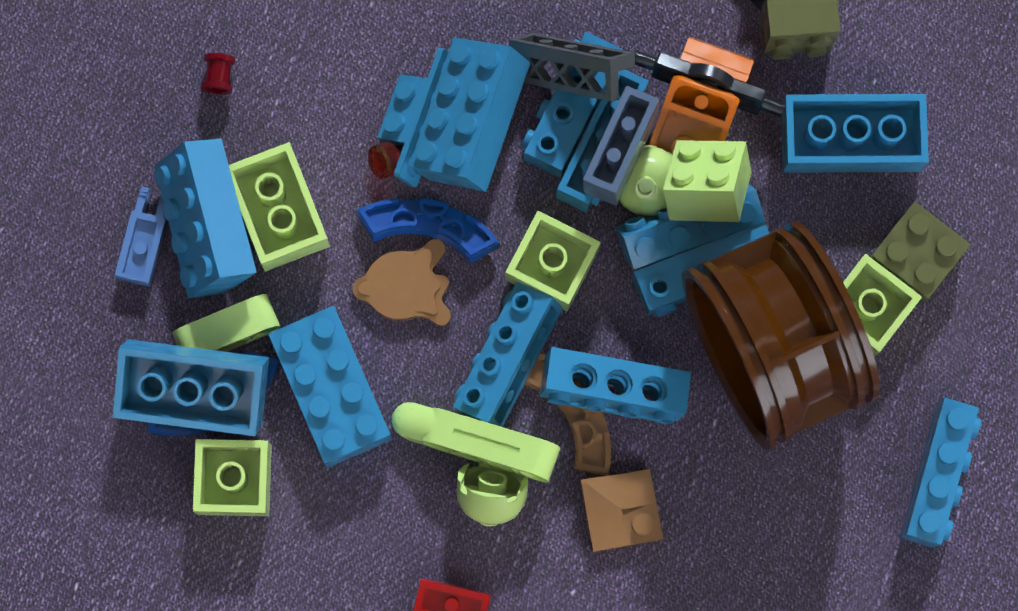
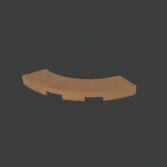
M540 353L524 386L540 392L545 354ZM572 378L577 387L584 388L580 380ZM556 405L565 416L573 434L575 443L573 470L602 477L609 476L611 442L603 412Z

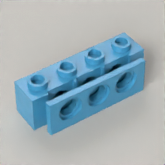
M551 347L544 359L539 397H545L547 402L555 405L572 406L589 411L655 421L661 424H673L686 414L691 372ZM572 378L580 380L584 388L577 387ZM607 385L614 386L619 395L613 394ZM642 391L648 392L652 396L653 401L647 400Z

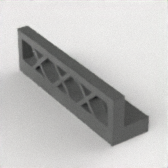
M536 33L509 39V46L531 62L532 69L527 73L524 81L526 84L612 102L619 100L618 72L635 67L634 52ZM548 61H550L557 72L553 79L544 68ZM573 66L583 78L579 84H576L569 73ZM598 72L605 73L606 90L602 89L594 78Z

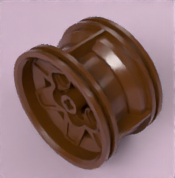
M792 221L787 223L783 228H776L763 237L715 259L698 264L697 269L691 267L683 271L682 282L685 297L707 356L739 418L751 436L763 449L769 450L776 446L777 441L784 443L790 440L792 435L849 408L857 409L864 405V402H872L879 397L880 380L876 361L854 303L826 252L811 232L800 222Z

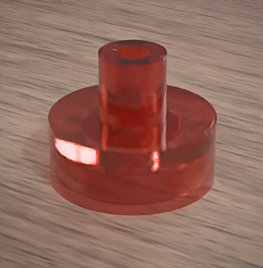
M390 142L373 145L368 152V163L373 174L380 179L394 176L402 150L397 149Z

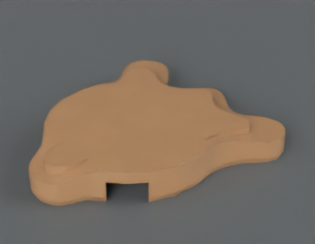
M433 239L421 249L413 252L395 251L380 256L371 265L366 274L354 282L352 290L355 298L358 301L367 303L389 320L407 321L414 318H423L437 326H446L450 322L451 314L443 303L442 298L448 289L449 280L444 275H435L433 273V268L445 254L444 243L439 239Z

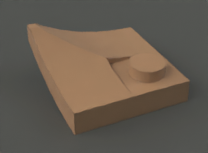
M650 469L580 480L593 553L663 540Z

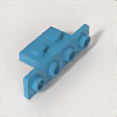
M438 48L428 78L399 75L377 137L384 143L403 146L394 176L411 187H417L422 176L410 168L409 164L449 52L444 48Z

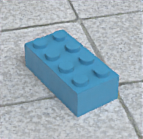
M454 37L409 167L429 181L486 192L531 62L511 46Z
M926 94L786 95L782 102L786 103L781 115L783 173L921 172L929 163Z
M222 138L183 142L154 165V179L156 185L160 187L163 199V214L169 222L172 234V249L177 254L181 269L180 280L186 289L188 299L225 294L257 273Z
M334 305L268 334L327 468L392 440Z
M128 339L119 347L112 418L256 436L263 423L269 357Z

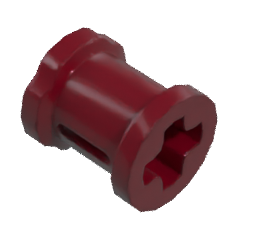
M224 53L205 54L204 61L207 63L205 82L201 83V90L211 94H231L232 86L229 85L231 66L235 65V57Z

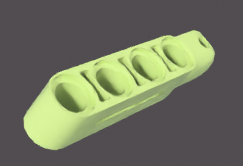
M413 402L399 405L392 414L391 422L394 430L406 440L541 482H549L560 451L558 445L549 441L444 409L431 408Z

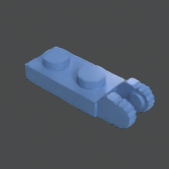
M142 187L135 210L131 211L114 278L119 281L150 288L167 220L163 214L162 195L159 198L156 216L146 214L151 198L150 188Z

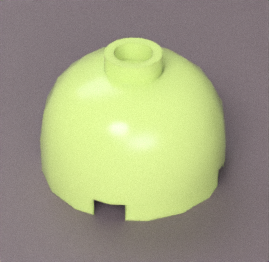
M653 145L643 147L619 199L626 209L634 214L648 217L658 215L657 211L667 208L663 187L672 159V153Z
M468 463L458 471L457 501L465 515L484 526L503 524L514 519L525 506L528 492V477L479 463L478 467L470 469Z

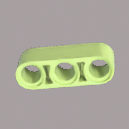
M261 294L176 329L172 334L177 346L228 352L278 330L280 324L268 295Z

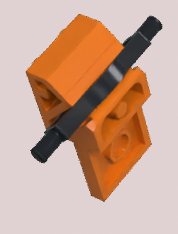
M689 36L680 59L664 53H659L656 58L636 50L635 65L651 70L652 78L670 84L649 145L657 146V148H661L666 152L669 151L673 154L677 140L725 141L737 108L754 115H758L759 111L762 110L781 118L786 103L765 97L766 90L747 84L755 61L754 59Z

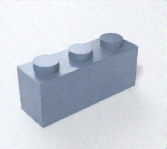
M629 86L625 87L583 178L584 193L617 206L659 115L658 98Z

